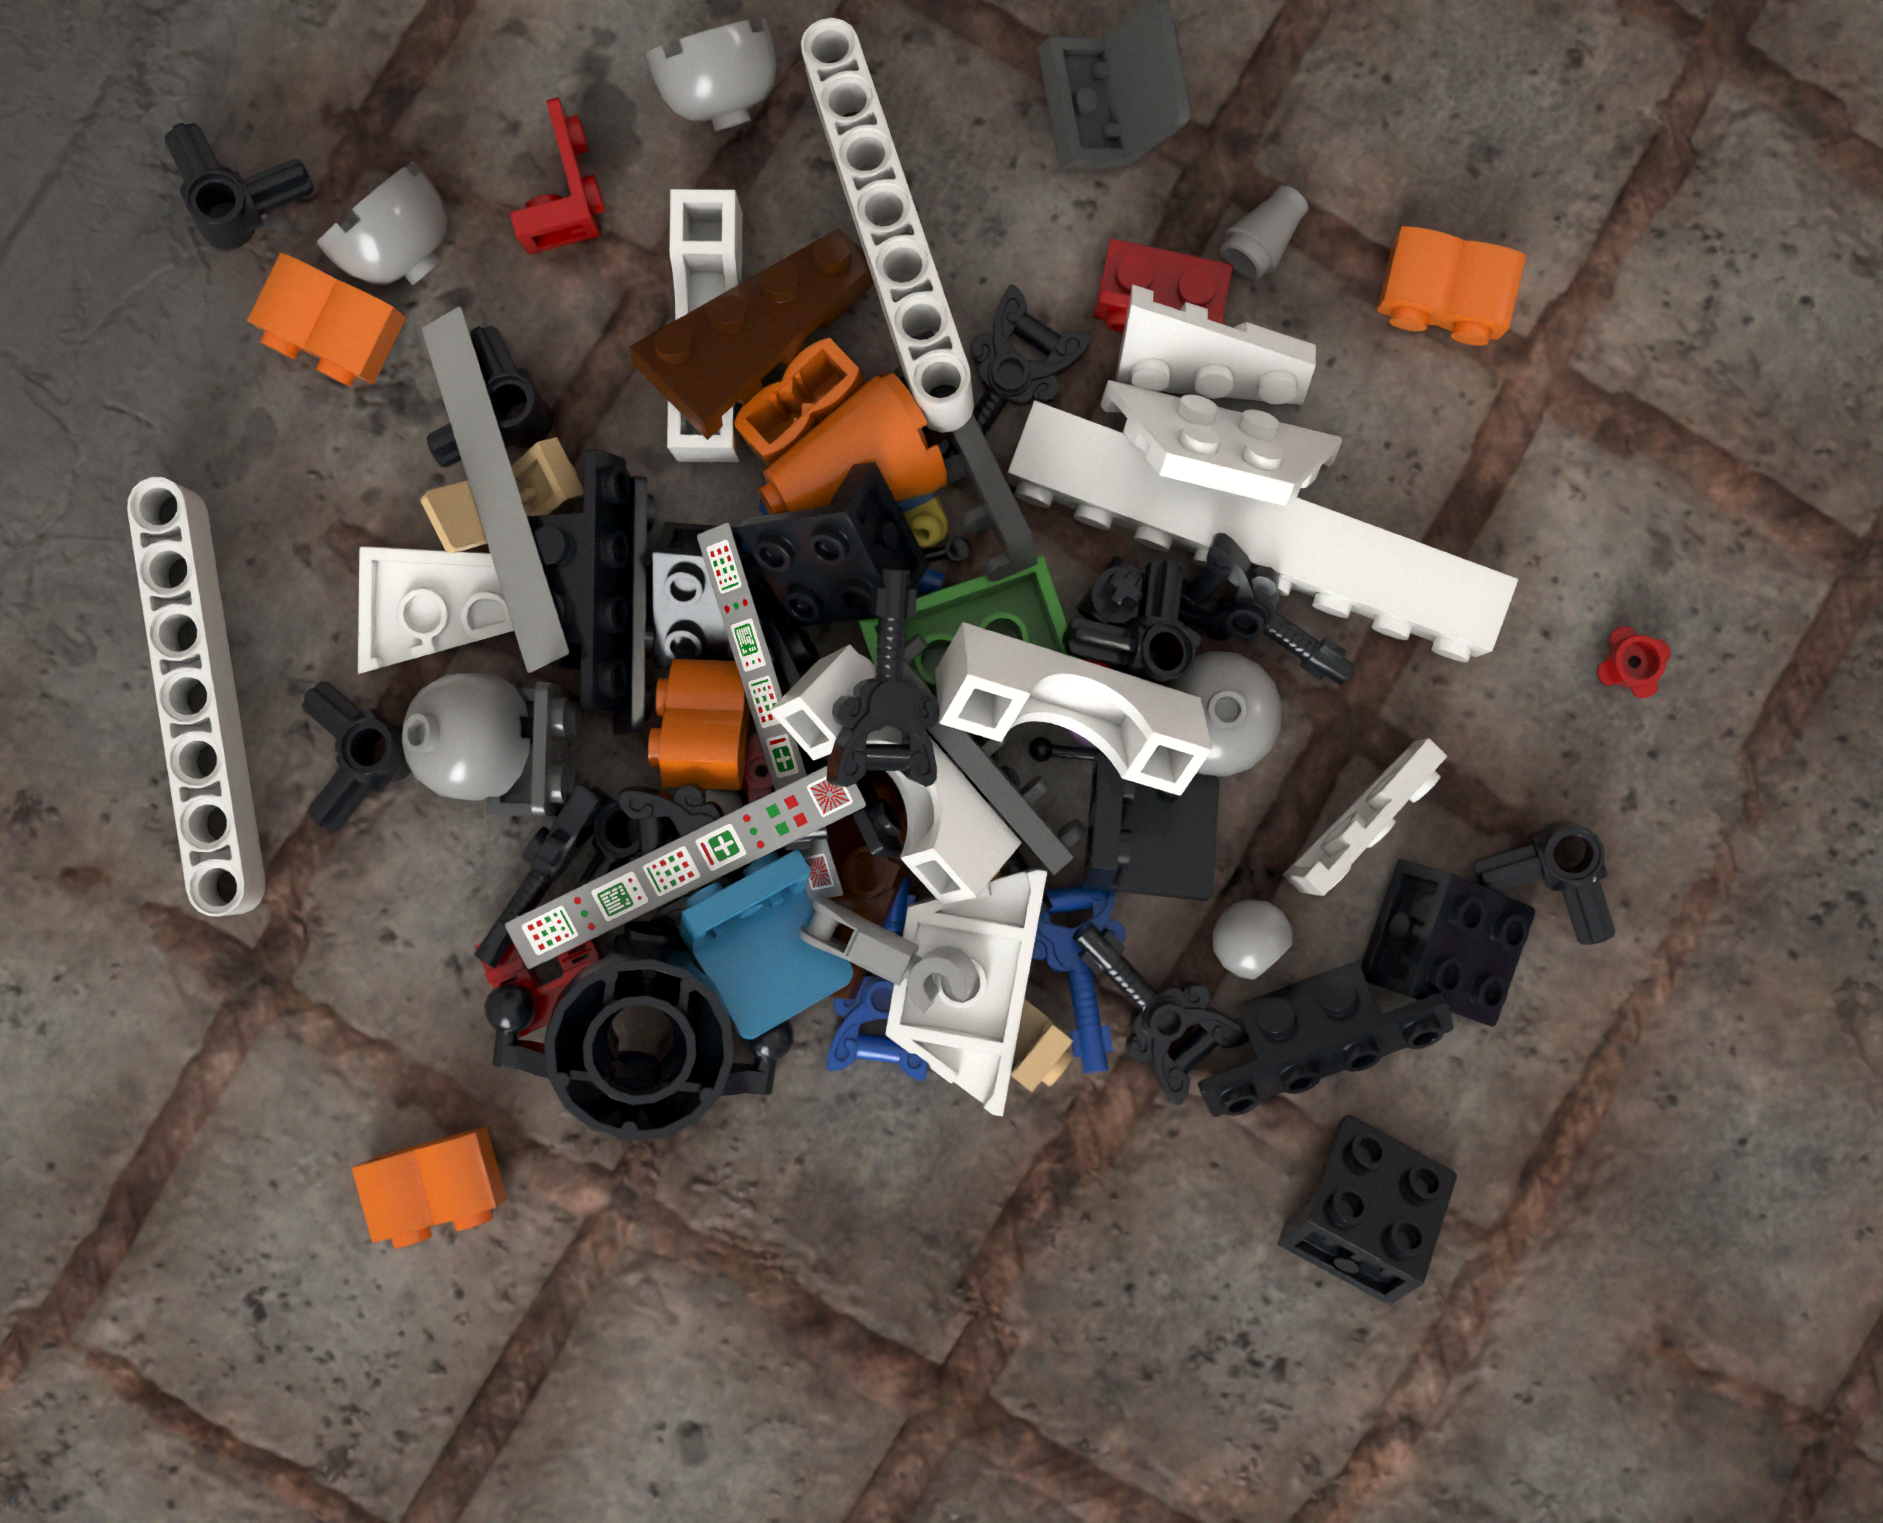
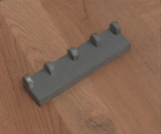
M930 329L911 338L918 340L928 339L934 336V333ZM899 366L893 373L898 376L908 389L902 367ZM940 385L933 388L928 394L936 398H945L954 394L957 388L950 385ZM972 413L971 418L963 427L952 432H945L956 455L943 461L947 472V483H953L967 477L981 505L962 516L961 523L966 533L977 534L992 528L1003 553L987 560L983 565L990 581H999L1038 563L1032 533ZM927 426L921 428L924 434L934 431Z
M916 634L905 643L902 680L916 684L922 691V697L933 700L938 706L937 693L934 692L909 663L920 655L928 645L920 634ZM939 719L934 727L928 728V731L1054 875L1074 859L1068 848L1085 834L1086 828L1078 819H1074L1056 833L1032 805L1050 787L1042 776L1035 777L1019 790L990 757L1008 740L1007 736L1004 737L1002 742L986 737L978 742L969 732L939 724Z

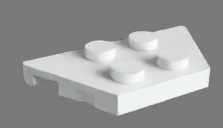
M1107 380L1101 400V407L1105 412H1121L1127 417L1123 433L1134 446L1145 453L1146 460L1159 476L1287 506L1298 496L1300 488H1307L1316 480L1322 464L1330 467L1334 463L1342 443V438L1339 436L1282 423L1274 416L1260 410L1251 409L1241 413L1217 407L1213 401L1199 395L1188 394L1180 398Z
M1034 867L990 880L975 898L942 905L935 897H931L908 905L903 938L919 945L916 955L923 957L931 950L945 946L960 949L970 957L975 965L977 979L974 990L963 1001L952 995L949 981L945 976L934 973L932 975L933 981L937 985L939 993L933 1005L925 1014L915 1007L909 997L908 979L905 978L900 986L894 984L885 1033L887 1037L906 1051L915 1053L928 1062L930 1068L949 1083L955 1082L982 1102L983 1108L991 1114L1002 1117L1047 876V868Z

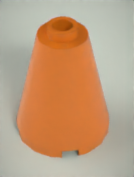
M886 371L870 379L763 471L767 484L758 488V492L769 515L826 507L854 464L875 461L896 502L934 493L936 490L946 486L947 472L938 444L928 449L926 438L921 429L928 425L918 404L898 376L894 373L887 375Z

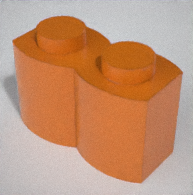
M1401 226L1392 241L1376 312L1389 316V323L1403 330L1424 331L1428 325H1435L1452 331L1451 338L1460 343L1475 346L1487 345L1490 339L1499 340L1510 328L1527 255L1504 246L1478 241H1466L1431 229Z
M280 252L247 321L264 332L259 341L263 345L293 360L296 359L300 350L320 359L315 368L317 371L351 387L356 377L374 385L407 317L386 302Z
M826 338L811 344L800 352L786 369L782 381L762 388L745 406L743 405L733 425L751 451L768 467L866 384V381L859 367L831 338Z
M673 659L669 678H659L657 682L656 712L657 716H663L661 728H651L648 742L649 766L660 768L662 788H680L686 783H697L703 789L741 790L751 710L736 662Z
M487 1125L379 1155L351 1167L372 1243L391 1239L394 1249L406 1247L432 1237L430 1226L453 1221L455 1231H460L489 1222L493 1219L491 1209L498 1207L507 1200Z

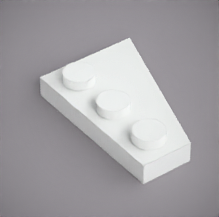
M1132 284L1117 364L1116 382L1156 392L1193 394L1211 399L1233 398L1264 401L1269 404H1304L1316 366L1315 344L1248 322L1232 328L1208 320V309L1185 302L1180 310L1153 302L1154 291Z
M360 547L358 674L514 631L491 553L459 551L451 554L446 550Z
M1430 738L1414 741L1282 875L1300 893L1324 896L1349 872L1352 863L1367 847L1370 848L1391 830L1396 823L1393 817L1410 799L1413 803L1416 802L1437 783L1441 776L1435 770L1446 759L1447 755Z

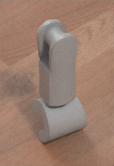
M814 897L811 905L816 911L809 926H801L798 932L799 938L809 945L848 960L898 986L901 985L905 978L908 979L909 997L915 1007L924 1014L933 1005L939 993L937 985L933 981L932 975L934 973L945 976L949 981L952 995L963 1001L967 999L975 987L977 979L975 965L970 957L960 949L949 946L939 947L920 957L916 955L919 945L825 897ZM839 922L854 929L848 944L833 937Z

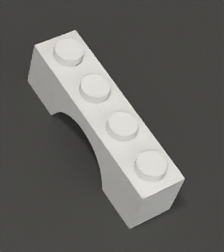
M670 189V259L675 293V320L742 283L743 213L735 190ZM668 401L667 448L676 461L740 462V433L733 424L741 409V403L737 402L722 416L723 426L707 440Z
M962 622L935 670L939 724L999 742L1003 741L1007 732L1012 727L1020 723L1038 721L1059 725L1081 735L1099 748L1113 763L1123 779L1181 796L1213 750L1201 697Z
M849 644L819 659L772 707L770 712L813 760L830 755L835 740L844 727L834 720L832 715L833 704L841 696H853L854 686L860 681L875 678V665L863 655L858 654ZM888 725L868 734L866 744H902V734L900 730ZM929 736L933 744L937 765V779L933 785L925 787L909 780L900 771L886 772L898 787L907 813V835L900 858L942 905L977 897L1022 842L1007 826V820L994 805L985 801L965 778V772L954 759L944 753Z

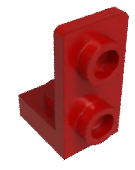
M559 97L548 99L546 103L571 196L565 198L557 194L538 196L527 201L524 209L510 212L516 238L528 255L601 236L596 214L606 212L595 174L585 176L579 155L590 151L579 114L568 116Z

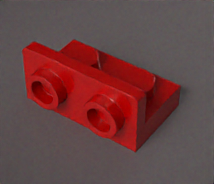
M1110 238L1093 318L1106 320L1105 326L1108 329L1123 333L1133 284L1154 291L1153 302L1178 310L1181 309L1185 302L1208 309V320L1224 325L1225 317L1223 312L1234 265Z

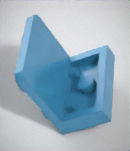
M799 849L781 858L777 852H771L755 860L744 869L743 874L745 878L724 889L720 883H714L701 889L686 901L688 909L682 911L679 934L701 972L715 983L731 1016L733 1026L738 1034L745 1039H754L847 986L853 977V968L848 960L811 946L798 936L801 926H809L816 911L812 907V901L809 900L805 890L811 869Z

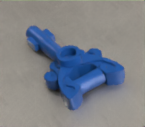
M904 877L884 926L885 929L903 937L908 905L915 902L916 895L909 894L911 877ZM876 974L864 976L856 999L834 998L833 1006L836 1013L846 1019L838 1028L829 1049L826 1066L828 1071L841 1070L855 1062L856 1059L900 1063V1067L908 1076L919 1081H925L927 1062L915 1053H909L887 1036L859 1033V1027L862 1023L874 1021L878 1018L888 1020L894 983Z
M1083 885L1050 889L1045 893L1053 907L1039 916L1032 959L1034 961L1047 959L1049 969L1056 973L1068 974L1075 1025L1077 1027L1076 1030L1069 1032L1073 1040L1071 1043L1073 1058L1081 1057L1083 1074L1104 1072L1109 1070L1106 1053L1113 1052L1109 1025H1101L1093 971L1077 955L1082 949L1072 939L1075 931L1086 922H1083L1076 928H1068L1053 924L1049 919V915L1092 909L1093 917L1088 921L1093 922L1101 932L1105 928L1109 929L1123 943L1125 941V928L1119 921L1109 919L1114 907L1116 892L1083 888Z

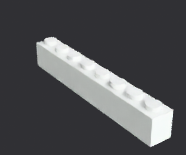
M1037 401L1033 403L1007 473V484L1016 487L1014 495L1027 503L1050 508L1052 501L1076 509L1074 518L1089 526L1109 530L1111 523L1125 527L1135 531L1133 539L1146 547L1169 552L1171 545L1195 553L1193 562L1203 568L1207 565L1206 557L1213 535L1225 533L1247 554L1254 569L1265 566L1271 567L1278 573L1279 585L1277 592L1279 595L1288 596L1292 589L1314 597L1312 606L1327 614L1348 618L1350 611L1374 619L1372 629L1393 638L1408 640L1410 633L1434 642L1431 648L1433 652L1456 661L1468 662L1470 655L1478 657L1493 651L1518 579L1297 497L1287 506L1159 476L1146 460L1145 453L1134 446L1124 433Z

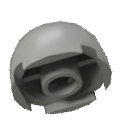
M766 17L760 18L752 25H750L749 20L686 36L679 39L681 45L679 49L664 53L663 46L661 45L646 53L653 79L663 100L676 114L690 121L712 120L715 132L750 122L751 118L748 109L767 98L775 81L777 63L774 43Z
M412 161L407 167L401 168L352 208L353 211L345 218L347 221L341 226L335 223L316 243L329 259L352 279L370 286H387L405 276L414 285L441 262L433 251L439 246L446 235L448 216L443 199L434 184L415 161Z
M1208 651L1195 656L1193 666L1186 675L1162 684L1163 686L1201 697L1213 750L1197 771L1198 774L1216 777L1230 776L1251 769L1270 752L1281 730L1282 702L1275 682L1260 664L1236 652Z
M480 673L447 674L420 689L409 705L402 730V744L406 763L415 778L438 795L452 799L483 800L487 797H499L507 793L521 776L530 750V738L521 737L519 716L528 717L524 700L515 686L502 677Z

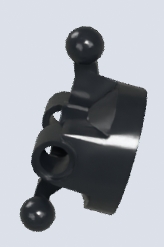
M633 921L626 923L623 934L616 935L608 955L582 968L557 997L546 1029L544 1043L518 1040L519 1032L526 1029L534 1021L537 1012L536 1000L532 992L525 986L515 982L502 984L490 992L484 1005L485 1016L490 1025L496 1030L492 1060L494 1066L519 1069L536 1076L548 1078L563 1107L593 1131L626 1141L665 1138L697 1122L720 1096L743 1093L772 1094L777 1060L789 1052L794 1041V1029L790 1021L786 1020L754 1039L744 1038L748 1051L755 1057L754 1065L733 1063L731 1016L715 983L694 966L691 953L679 934V928L658 922ZM648 1005L664 1010V1015L668 1018L670 1025L667 1034L657 1045V1055L640 1051H618L619 1038L613 1029L612 1020L625 1007Z

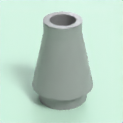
M1282 185L1278 187L1271 197L1225 231V242L1220 248V253L1225 263L1234 265L1232 271L1250 281L1259 280L1263 274L1273 273L1299 221L1308 211V204L1305 198L1292 187Z

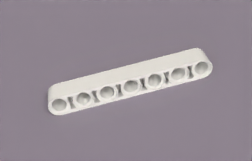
M836 18L821 19L808 27L801 40L802 55L815 105L909 392L921 409L928 423L926 426L929 429L941 433L952 432L963 427L971 418L974 410L970 368L858 36L853 27L844 20ZM839 60L835 63H828L830 61ZM858 112V114H856V115H854V116H849V117H844V116H843V115H845V114H847V113ZM866 165L878 166L877 168L869 171L859 170L860 168ZM892 218L898 220L890 226L875 225L883 219ZM904 273L918 275L909 282L900 283L893 281L896 276ZM929 328L937 331L934 336L928 339L918 340L910 337L920 329ZM940 385H950L957 388L954 394L945 398H936L928 394L933 388Z
M150 477L140 481L132 489L128 497L127 512L186 892L190 903L195 909L207 916L243 914L253 910L261 902L265 894L266 881L208 510L204 500L196 492L163 477ZM175 496L177 512L169 523L162 525L159 519L161 505L168 498ZM184 558L187 564V575L179 586L172 588L169 582V570L177 560ZM193 620L197 628V638L189 649L183 651L178 642V633L186 622ZM201 682L207 691V701L204 707L194 714L188 705V694L192 687ZM210 744L217 755V764L214 771L209 776L204 777L199 771L197 761L200 751ZM219 807L226 816L227 828L223 836L215 840L209 834L207 819L210 813ZM225 870L234 876L237 883V892L229 903L224 902L217 891V881Z

